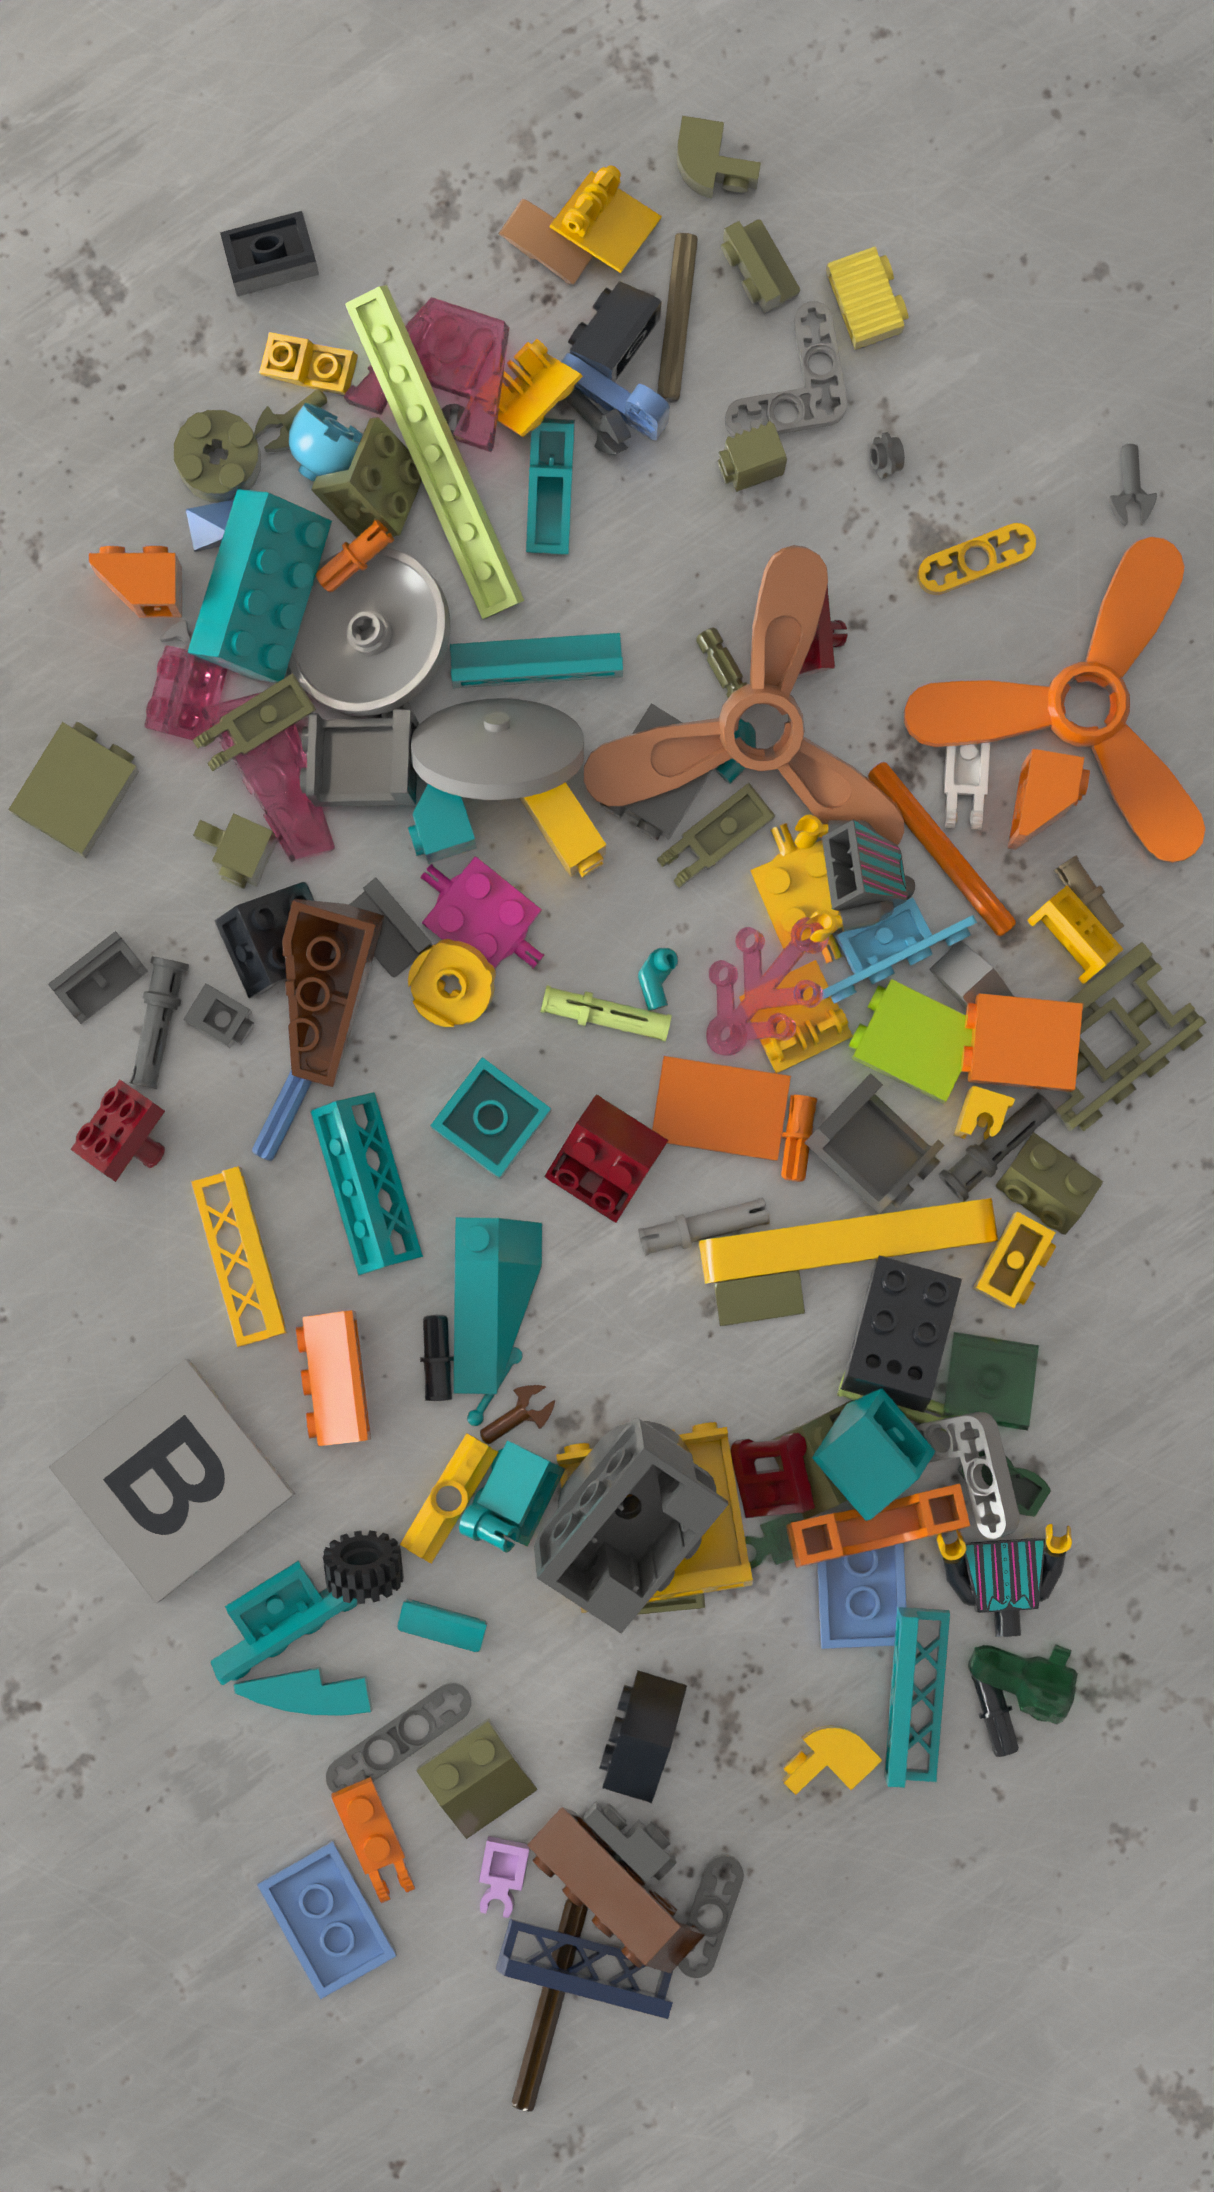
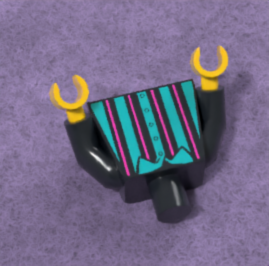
M1048 1524L1045 1528L1046 1547L1044 1538L965 1542L960 1530H956L957 1539L954 1543L945 1544L942 1534H938L936 1540L943 1556L946 1580L963 1604L974 1606L977 1613L994 1612L995 1637L1021 1636L1020 1610L1038 1609L1039 1602L1045 1601L1050 1597L1063 1572L1066 1551L1072 1545L1070 1526H1067V1532L1064 1536L1055 1537L1053 1536V1525Z

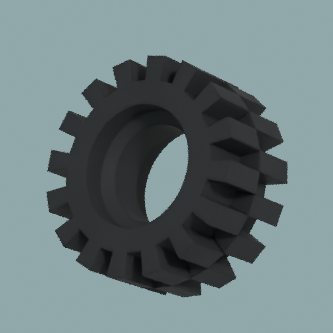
M369 1530L368 1535H362V1531H354V1537L350 1538L346 1533L340 1536L341 1542L334 1539L329 1543L330 1548L325 1547L323 1563L326 1587L329 1593L332 1592L334 1598L339 1599L343 1596V1602L351 1603L353 1598L357 1599V1604H365V1599L371 1598L372 1602L380 1601V1595L388 1598L393 1595L392 1590L398 1591L400 1589L401 1582L404 1579L401 1548L395 1538L389 1539L388 1534L382 1533L377 1537L376 1531Z

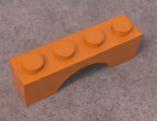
M955 1484L895 1499L868 1521H865L858 1511L853 1509L792 1522L786 1525L795 1566L799 1568L965 1529L970 1526L961 1485Z

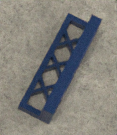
M510 1918L496 1965V1970L503 1976L665 2019L669 2018L673 2004L672 2001L666 1998L673 1971L671 1973L661 1971L655 1993L639 1989L632 1974L646 1966L643 1965L641 1968L632 1965L628 1968L624 1959H629L622 1953V1948ZM518 1931L534 1935L541 1950L526 1959L513 1956L512 1951ZM543 1938L551 1939L555 1942L546 1946ZM565 1944L575 1946L582 1961L567 1970L559 1968L551 1955L553 1951ZM583 1948L596 1952L587 1957ZM606 1955L615 1956L623 1970L609 1980L600 1979L592 1966V1963ZM546 1957L550 1965L536 1961ZM586 1967L591 1976L577 1972ZM627 1978L631 1987L619 1984V1982Z

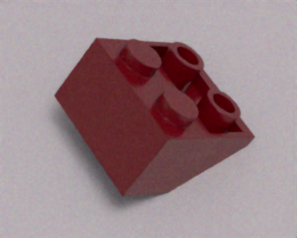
M596 1094L575 1124L544 1177L617 1223L669 1140Z

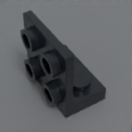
M300 882L236 905L214 920L248 998L263 994L287 979L282 940L292 902L294 899L315 901L306 882Z

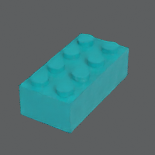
M237 489L187 653L250 679L274 683L284 679L332 520L269 492Z

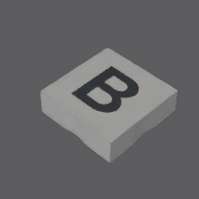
M184 1359L49 1466L54 1475L155 1603L162 1601L243 1534L249 1532L295 1495L294 1491L260 1448L250 1441L231 1417L227 1406L189 1359Z

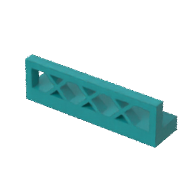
M620 633L450 644L453 689L623 677Z
M375 1092L338 1100L311 1110L310 1112L358 1276L423 1257ZM363 1105L368 1120L365 1130L356 1124L352 1107ZM369 1147L378 1154L380 1165L377 1171L368 1165L366 1152ZM381 1188L390 1195L392 1206L389 1212L380 1206L378 1194ZM393 1229L402 1236L406 1252L394 1254L390 1240Z
M897 1607L884 1778L888 1787L905 1788L906 1780L937 1782L950 1624L949 1610ZM919 1620L939 1621L938 1637L924 1648L917 1640ZM935 1648H937L936 1661L930 1655ZM926 1658L935 1668V1678L920 1690L914 1683L915 1665ZM934 1689L932 1703L926 1695ZM922 1700L932 1711V1718L928 1724L917 1732L910 1724L911 1709ZM930 1732V1742L928 1745L923 1737ZM917 1742L929 1754L927 1770L907 1769L908 1750Z

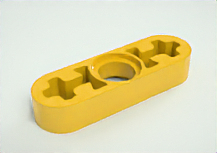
M1012 523L932 554L922 561L918 569V583L926 593L942 595L1024 563L1035 550V534L1025 524ZM1015 533L1018 539L1025 537L1027 543L1022 548V554H1017L1015 549H1009L1000 555L1004 562L997 563L996 551L989 541L995 539L996 548L1009 542V534ZM981 548L987 553L989 563L986 568L975 571L966 565L964 556L969 549ZM957 556V566L964 576L963 578H957L956 570L944 576L943 585H938L935 580H927L926 576L931 571L930 565L936 564L939 570L945 569L953 564L949 557Z

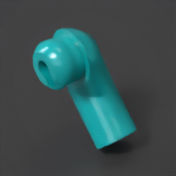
M740 718L738 730L734 731L735 739L740 737L747 745L756 748V731L753 725ZM730 759L719 765L715 770L726 782L731 784L746 768L734 759Z
M658 948L651 952L638 972L639 982L648 1011L668 1006L662 984L678 964V956L670 948Z

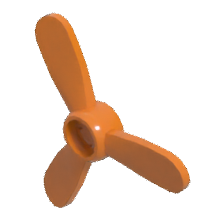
M1148 537L1136 541L1124 553L1101 603L1086 661L1065 667L1050 682L1049 687L992 680L938 682L921 686L909 696L903 711L904 724L909 734L921 744L944 747L995 742L1051 728L1062 741L1076 747L1092 748L1116 805L1132 830L1152 855L1159 860L1170 863L1184 861L1193 856L1202 845L1206 828L1202 814L1171 770L1126 724L1130 714V694L1122 679L1157 632L1182 583L1185 566L1181 553L1174 544L1164 538ZM1076 680L1077 683H1096L1109 692L1110 709L1108 716L1104 720L1106 727L1099 729L1097 726H1078L1065 717L1064 702L1066 694L1071 688L1068 684L1069 682Z

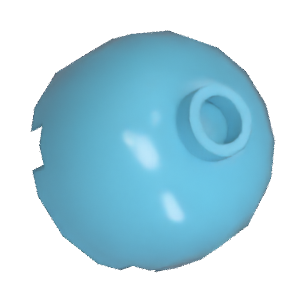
M305 403L301 410L297 412L289 429L288 443L292 456L301 464L298 471L314 482L316 476L348 470L363 434L351 425L348 429L336 421L338 417L313 404Z

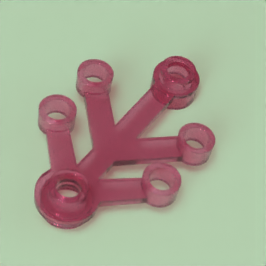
M810 917L798 920L792 927L790 943L763 976L761 950L765 945L764 935L752 927L742 928L737 933L735 943L737 948L743 952L745 998L736 1009L733 985L738 979L737 968L727 961L718 960L709 969V978L717 988V1016L708 1025L706 1039L709 1047L714 1052L723 1056H731L741 1051L747 1041L768 1038L786 1041L792 1038L796 1031L795 1021L783 1013L773 1014L767 1022H748L760 1009L803 1005L812 1008L821 1002L823 990L819 984L811 980H801L795 987L776 989L804 953L816 954L826 947L829 936L822 942H814L810 937L805 941L801 939L805 928L810 927L812 935L815 931L824 929L821 924H806ZM754 934L755 942L751 947L747 948L745 944L746 939L749 935ZM727 967L728 976L725 980L720 981L719 972ZM812 987L813 995L809 1000L805 1001L803 993L805 989ZM781 1020H785L786 1028L781 1034H778L776 1026ZM728 1026L730 1028V1035L726 1040L722 1041V1031Z

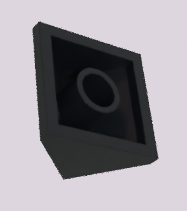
M302 211L220 232L237 297L319 275Z

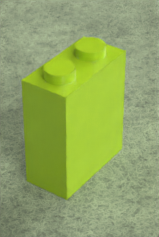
M893 979L889 981L886 988L878 985L867 1007L873 1010L874 1013L867 1026L859 1023L848 1045L855 1049L851 1059L944 1104L947 1102L961 1073L963 1047L971 1046L973 1029L965 1028L966 1015Z

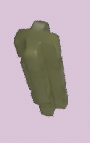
M713 627L700 633L696 638V642L702 653H707L708 657L706 660L722 688L728 690L726 695L729 698L734 691L747 685V682H742L743 675L728 648H723V639L718 630Z

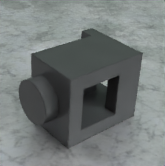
M205 983L183 1019L189 1025L228 1048H231L234 1041L242 1044L254 1025V1022L248 1019L252 1013L249 1008ZM222 1011L228 1012L231 1017L230 1023L225 1027H219L215 1023L216 1015Z

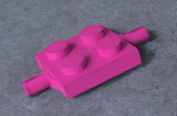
M475 856L463 872L451 880L435 868L433 864L426 870L439 880L438 882L426 872L421 875V879L440 893L435 907L423 920L422 924L442 940L461 941L475 947L493 965L494 969L498 967L502 960L513 955V953L530 965L532 969L538 965V962L531 958L526 951L539 961L545 956L525 940L530 925L542 912V909L478 857Z

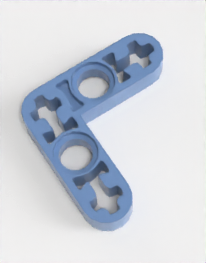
M567 353L562 359V363L583 376L574 385L576 390H580L585 396L607 411L616 408L626 424L652 440L656 441L669 423L670 405L663 397L642 384H638L634 391L630 393L570 353Z

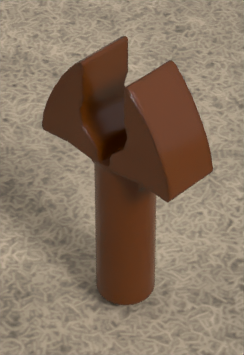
M528 1385L514 1389L513 1391L518 1396L516 1407L481 1429L480 1436L486 1444H491L524 1421L535 1422L537 1427L541 1429L553 1411L555 1400L539 1411L533 1409L527 1411L526 1407L529 1405L532 1395L539 1393L546 1386Z

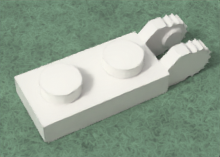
M990 742L946 746L944 794H947L945 828H955V823L958 820L957 795L973 796L972 809L970 811L971 829H982L984 797L988 794Z

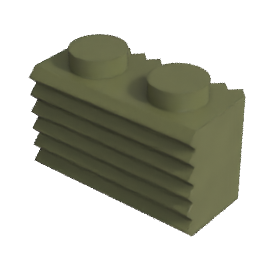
M768 421L766 426L760 424L758 429L752 427L750 432L744 430L742 435L736 433L734 438L728 436L725 441L724 450L718 452L720 459L717 460L725 484L732 482L736 492L784 475L787 464V457L774 423Z

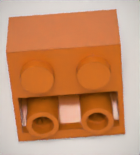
M103 546L99 548V553H89V563L96 575L139 618H182V566L176 553H168V547L145 546L143 547V553H125V547Z

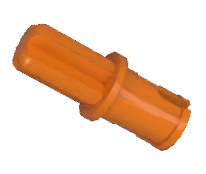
M376 519L370 527L350 544L344 542L342 544L343 550L317 571L316 577L319 584L328 592H333L359 569L365 571L368 568L366 563L389 543L391 544L394 541L392 534H386L388 529Z
M790 1095L786 1132H782V1138L786 1139L781 1176L785 1180L802 1182L806 1178L810 1148L804 1142L813 1133L814 1114L818 1100L815 1097Z

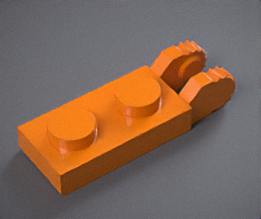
M369 1777L332 1793V1800L365 1875L369 1874L380 1902L384 1903L390 1900V1891L379 1869L394 1863L397 1878L405 1892L414 1890V1882L404 1861L405 1853L372 1778Z

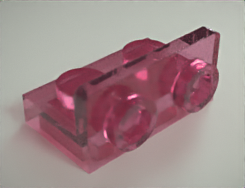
M166 645L157 665V678L152 697L147 704L145 728L194 740L197 736L213 727L228 669L189 654L186 649Z

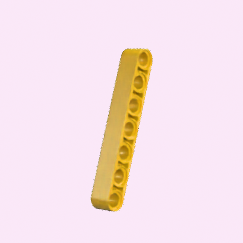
M992 1198L701 1240L699 1241L704 1281L707 1284L877 1259L879 1255L894 1257L998 1241Z

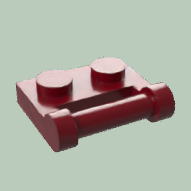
M785 1434L781 1439L754 1442L751 1439H741L733 1442L730 1450L746 1518L803 1513L815 1508L811 1485L803 1459L807 1445L805 1438L801 1434ZM781 1456L782 1469L756 1471L754 1463L756 1459Z

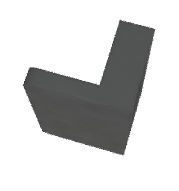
M375 877L363 887L364 892L349 905L385 915L374 957L392 977H397L426 948L432 946V942Z

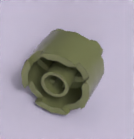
M206 410L204 412H197L189 417L180 428L174 441V462L183 483L196 497L211 503H219L233 500L237 489L248 490L255 485L261 471V451L252 428L240 416L226 410ZM215 449H223L227 459L220 458L219 464H212L209 453L214 452Z

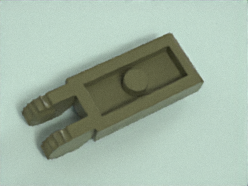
M292 673L221 717L218 724L209 728L192 741L199 749L208 746L227 731L235 745L217 753L207 763L210 769L215 771L240 754L242 756L248 754L309 716L310 713H314L316 708Z
M747 783L684 832L681 836L682 839L658 857L657 861L662 867L670 865L688 847L692 849L699 860L677 874L673 881L680 888L705 868L708 870L773 820L775 815L752 785Z

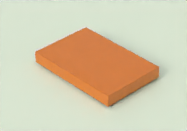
M664 1056L652 1130L668 1139L667 1144L778 1161L791 1076Z

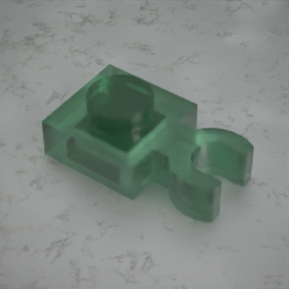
M801 1513L787 1514L761 1524L760 1527L764 1535L762 1538L753 1535L745 1536L746 1544H750L756 1549L755 1558L749 1561L751 1569L762 1565L769 1554H771L775 1565L794 1559L786 1525L804 1520Z

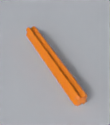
M886 762L876 765L868 773V779L897 804L903 814L904 823L997 936L1006 934L1016 924L1014 917Z

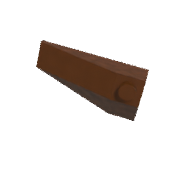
M293 900L282 940L283 956H285L287 980L285 981V988L289 1005L290 1023L288 1030L293 1076L334 1087L373 961L385 915L344 903Z

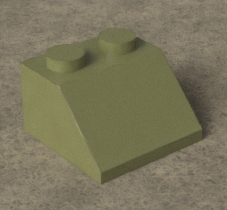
M489 1718L421 1764L416 1770L440 1807L466 1839L538 1790Z

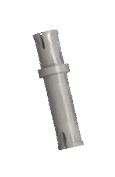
M758 1198V1200L685 1218L682 1214L675 1216V1221L645 1229L640 1228L638 1232L640 1241L643 1244L644 1255L681 1245L683 1249L690 1248L693 1242L763 1224H770L768 1211L765 1210L764 1198Z

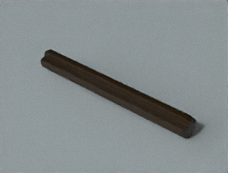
M568 1898L564 1905L558 1931L581 1937L588 1907L584 1904L580 1908ZM565 1944L553 1951L551 1955L559 1968L567 1970L573 1966L577 1949L573 1945ZM542 1987L512 2098V2106L516 2109L528 2112L534 2110L565 1996L563 1991Z

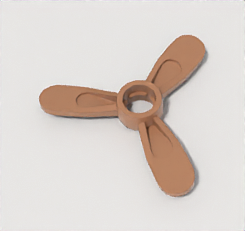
M792 545L780 549L771 556L764 569L752 626L750 684L741 687L730 695L722 706L719 718L651 728L603 743L590 753L584 765V783L587 791L596 801L607 806H624L679 788L724 762L734 759L741 766L757 771L778 769L811 813L823 824H828V820H863L868 822L878 834L896 845L901 842L904 834V819L897 804L852 765L804 737L803 713L794 697L790 694L814 639L827 589V566L819 554L805 546ZM758 703L776 708L781 715L788 714V722L784 723L783 734L774 745L767 749L753 748L747 745L740 737L736 739L734 737V731L738 730L742 714L750 706Z

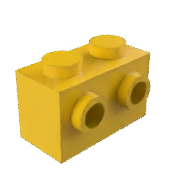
M1019 1212L1013 1213L972 1289L1008 1309H1014L1017 1302L1024 1305L1036 1284L1030 1280L1038 1265L1043 1268L1046 1266L1056 1248V1245L1051 1243L1056 1232Z

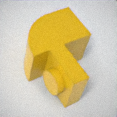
M837 1725L820 1726L808 1731L801 1737L812 1751L807 1756L803 1751L796 1754L784 1766L783 1769L788 1774L782 1781L796 1795L820 1771L828 1766L852 1790L882 1759L852 1730Z

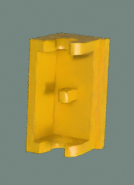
M1068 885L1027 919L1031 926H1034L1041 920L1082 966L1085 972L1078 979L1083 985L1124 950Z
M972 1086L966 1092L953 1136L965 1139L967 1134H972L976 1125L983 1128L986 1124L987 1129L983 1133V1140L990 1136H995L1001 1130L1006 1112L1013 1107L1015 1098Z

